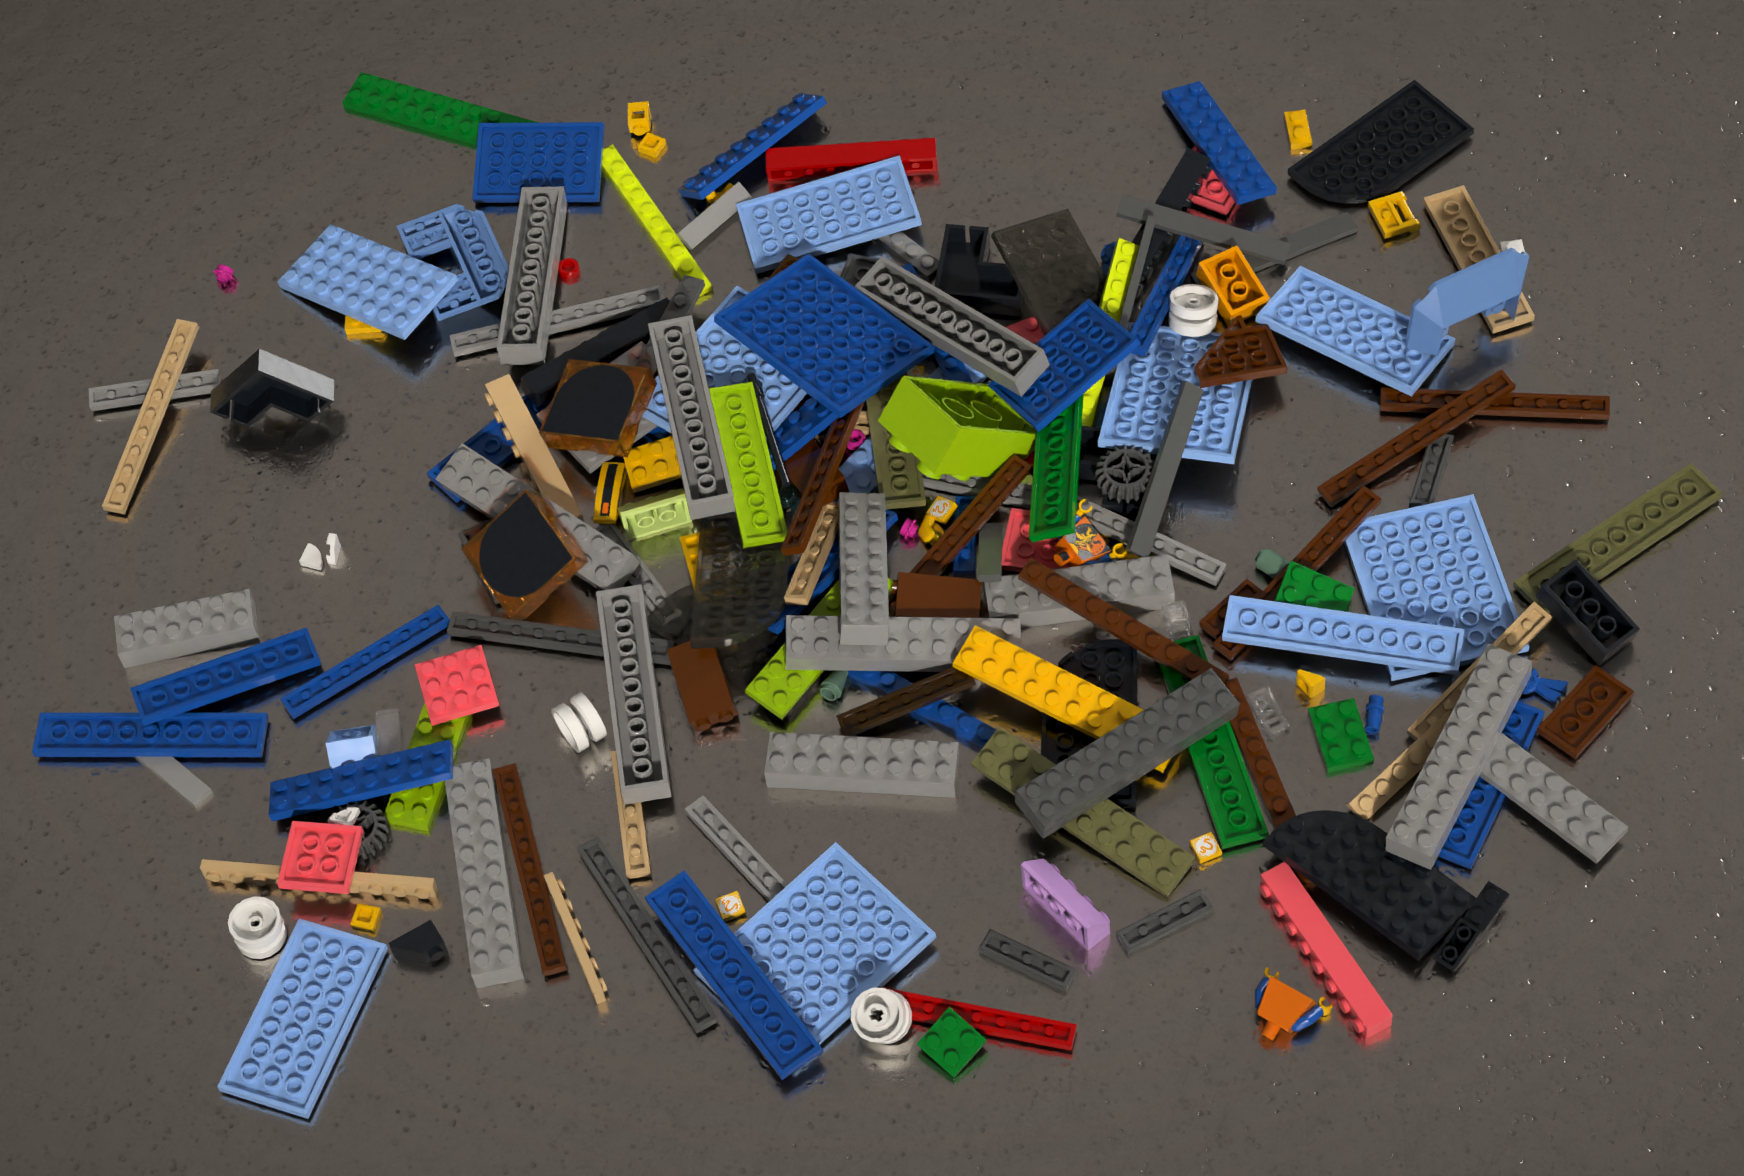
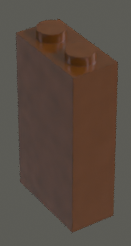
M814 439L810 440L784 462L791 483L788 487L799 500H801L821 451V447ZM839 469L836 472L823 506L838 499L839 492H850L845 477Z
M899 572L897 580L893 579L892 593L896 594L895 601H891L890 615H894V617L979 618L982 582H978L977 579Z
M710 633L667 649L689 723L695 731L706 730L715 723L728 722L734 716L739 715L716 642Z

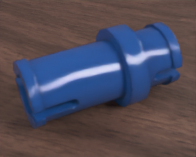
M1370 695L1369 703L1366 704L1367 718L1365 731L1368 733L1380 732L1381 714L1384 713L1385 709L1383 705L1384 699L1380 695Z

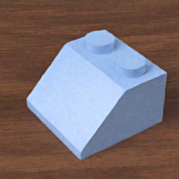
M377 724L330 731L326 741L330 769L347 763L378 757Z

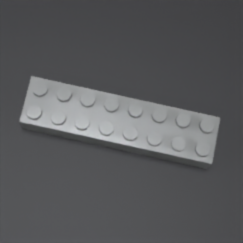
M839 492L840 645L888 646L889 606L885 493Z
M1168 554L1053 569L1056 573L1126 614L1175 608V591ZM1019 574L1002 576L1001 582H984L989 618L1020 619L1021 628L1086 620L1019 580Z
M770 732L764 774L767 787L956 798L960 762L959 742Z

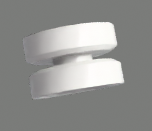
M1187 284L1175 288L1169 298V327L1174 332L1183 336L1199 337L1210 334L1217 325L1219 300L1217 293L1209 287L1198 284Z
M578 692L569 698V706L561 703L551 709L558 728L577 753L589 747V738L597 742L607 736L606 728L599 714L582 692Z
M254 896L244 899L233 908L229 915V932L241 953L249 958L263 959L277 953L286 942L288 932L281 912L273 901L265 897Z
M871 988L863 991L855 999L851 1008V1022L854 1030L860 1037L870 1042L891 1044L899 1041L907 1034L912 1024V1011L909 1002L903 995L886 988Z

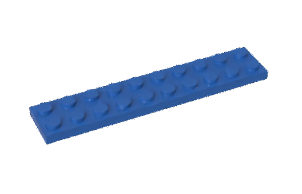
M40 713L32 753L34 757H262L269 717L267 713H181L143 726L139 713Z
M685 870L644 897L660 921L782 1080L823 1052L819 1043Z

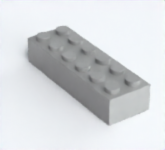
M250 589L114 616L117 654L124 668L260 641L256 606Z

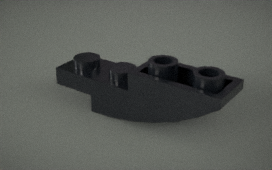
M1488 881L1464 917L1458 920L1433 959L1455 972L1497 920L1496 916L1509 899L1510 894Z

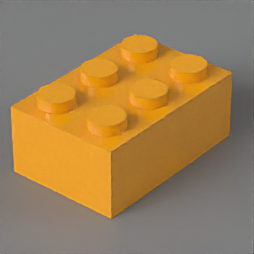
M1237 245L1199 262L1196 276L1202 285L1213 289L1217 293L1219 298L1217 310L1227 326L1238 315L1242 316L1243 321L1257 315L1268 303L1269 295Z

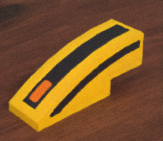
M603 462L596 492L593 523L616 524L619 515L617 508L621 507L623 501V487L626 480L625 463Z

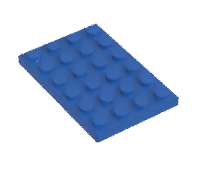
M604 122L479 123L473 202L519 203L522 187L564 186L567 202H599L605 131Z
M1087 299L1035 344L1044 350L1050 365L1022 397L994 380L988 386L1018 415L1040 432L1141 344L1134 335L1090 299Z

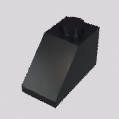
M431 920L388 943L394 958L424 964L437 961L444 954L448 953L444 940Z

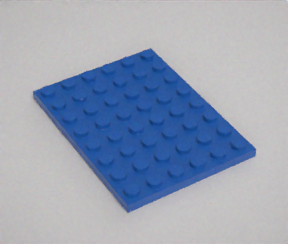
M810 254L793 263L714 316V322L839 418L934 353L935 346Z

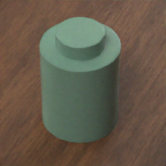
M1270 548L1260 550L1255 557L1256 567L1273 579L1290 562Z

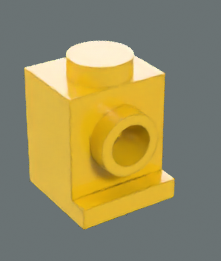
M649 101L628 103V127L630 133L641 136L645 132H651ZM636 111H644V113H634V112H636Z

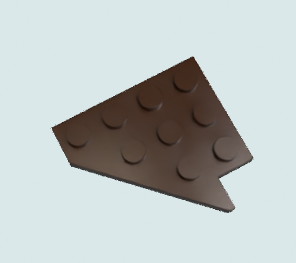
M1241 315L1234 319L1194 366V375L1200 388L1287 374V365L1269 325L1262 324L1246 327Z

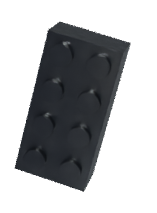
M1577 559L1545 582L1536 594L1538 600L1599 666L1631 642L1640 630L1639 626Z

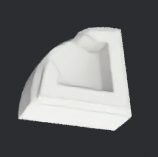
M329 533L326 544H330V550L326 558L328 564L336 565L341 544L337 534Z
M308 543L299 560L300 565L322 570L323 561L320 551L316 546Z
M347 807V809L338 813L335 812L328 819V824L354 826L360 810L357 807Z

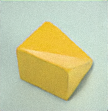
M1299 669L1296 676V685L1312 699L1325 690V678Z

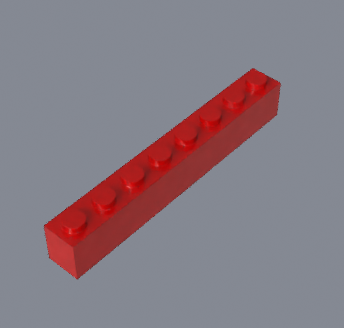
M936 138L768 148L766 150L768 182L820 179L899 155L905 173L937 171Z

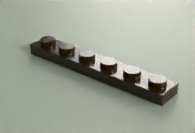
M952 667L841 713L836 717L843 735L855 736L975 686L976 682L974 677Z

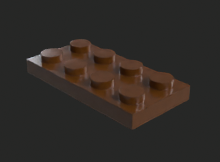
M1595 665L1538 726L1537 733L1576 759L1634 696V691Z

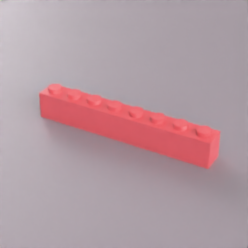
M1283 862L1262 873L1259 885L1260 892L1265 898L1268 897L1270 899L1275 914L1283 918L1288 933L1297 938L1301 952L1304 955L1308 954L1312 960L1311 964L1317 974L1321 973L1325 979L1324 982L1328 991L1331 994L1334 993L1339 999L1338 1004L1341 1010L1350 1015L1354 1029L1358 1033L1361 1032L1365 1039H1368L1392 1026L1393 1014L1290 866Z

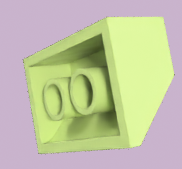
M683 488L671 490L658 496H651L638 502L627 503L617 508L627 541L692 522Z

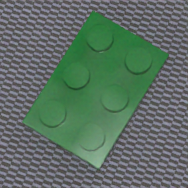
M1290 561L1274 601L1346 612L1355 588Z
M1354 698L1308 708V715L1327 773L1374 763V756Z

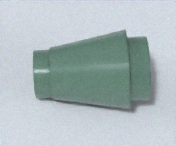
M834 670L820 684V694L822 697L829 701H835L841 697L849 674L848 671Z

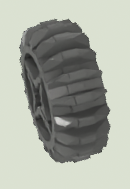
M1124 445L1123 449L1119 450L1115 446L1114 452L1107 450L1106 456H1101L1100 462L1096 465L1095 479H1097V486L1101 488L1103 495L1108 494L1110 500L1116 497L1118 503L1122 499H1126L1127 503H1129L1130 499L1138 502L1139 496H1144L1155 462L1151 460L1150 453L1144 454L1143 448L1136 451L1135 446L1127 449ZM1125 470H1127L1128 478L1125 476Z
M366 800L362 805L357 801L354 805L347 803L345 808L338 806V812L347 809V807H357L360 810L354 826H362L364 832L357 861L359 857L367 860L368 854L375 856V849L382 850V843L387 842L386 835L389 834L388 821L384 817L383 811L381 809L378 810L375 804L369 805V802Z

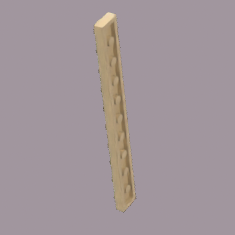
M177 319L102 504L103 509L106 511L120 514L126 513L198 332L199 326L195 322Z
M202 859L200 869L205 879L213 882L226 880L237 884L250 882L263 886L266 884L277 885L281 866ZM354 872L350 893H358L360 891L369 892L373 895L384 893L393 894L397 897L408 895L427 899L429 897L437 898L438 887L434 878Z

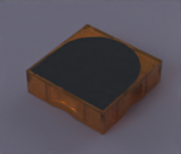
M569 359L539 434L548 448L572 451L587 450L598 454L628 457L638 433L640 420L647 410L657 382L649 368Z
M525 489L461 548L508 616L524 621L544 603L558 586L566 583L589 562L573 539L561 528L555 514L538 492Z

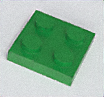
M949 1007L919 1040L917 1046L955 1078L987 1040Z

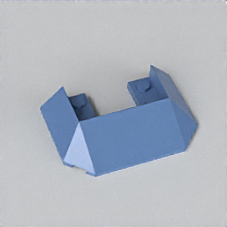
M455 204L396 226L407 255L420 259L450 248L460 268L461 274L456 275L458 278L456 284L432 309L437 321L500 298L506 288L509 266L483 211L476 209L471 211L465 209L462 205Z
M1509 248L1435 281L1428 288L1430 292L1424 299L1418 298L1412 304L1405 340L1406 348L1438 356L1441 339L1448 334L1449 326L1480 312L1487 317L1505 309L1514 321L1529 255L1526 252L1522 251L1519 253L1516 249Z

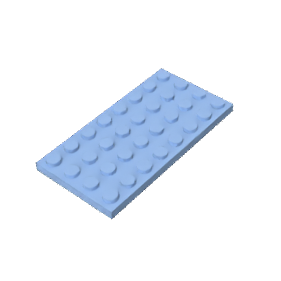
M900 155L736 204L756 274L795 263L807 254L816 257L922 225Z
M330 224L277 283L284 290L405 340L456 284L458 278L454 273Z
M1299 266L1256 315L1255 322L1261 325L1267 324L1271 330L1411 397L1454 346L1456 339L1449 335L1442 338L1438 356L1407 349L1405 340L1409 316L1302 266Z
M299 918L217 1086L218 1090L308 1119L388 950L387 945Z

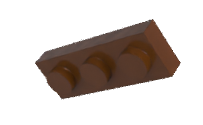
M1246 579L1199 621V627L1217 640L1223 633L1229 596L1256 599L1262 590Z

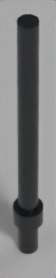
M750 373L747 375L748 382H753L763 429L782 487H788L791 483L763 399L765 395L762 387L758 384L755 373Z

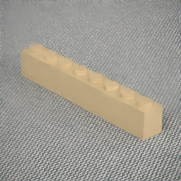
M510 374L485 384L487 392L484 394L488 406L493 405L495 409L493 415L497 423H502L504 426L502 428L503 435L507 441L511 440L513 444L511 450L515 458L520 457L522 461L520 463L521 470L525 476L529 475L531 479L529 481L530 487L584 522L583 515Z

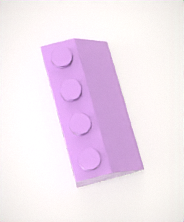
M1042 858L1024 861L1021 864L1023 888L1087 951L1091 950L1110 934V920L1107 915L1102 911L1098 912L1093 907L1092 901L1086 895L1082 896L1071 880H1065L1053 863L1049 864Z

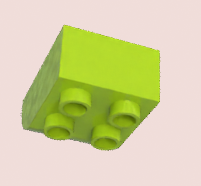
M903 376L878 419V422L891 433L888 438L890 444L905 453H913L919 459L916 465L917 469L924 475L937 480L943 474L952 475L961 481H969L971 476L994 477L1013 454L1025 460L1035 449L1036 430L1009 407L988 384Z

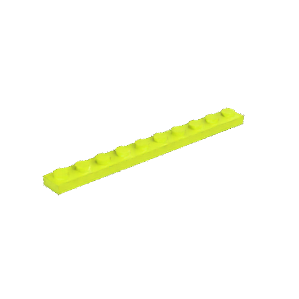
M612 144L604 148L602 169L680 280H682L684 275L704 280L705 287L699 297L712 292V284Z
M1121 238L1116 241L1099 308L1118 323L1139 245ZM1105 376L1083 395L1082 426L1092 427Z

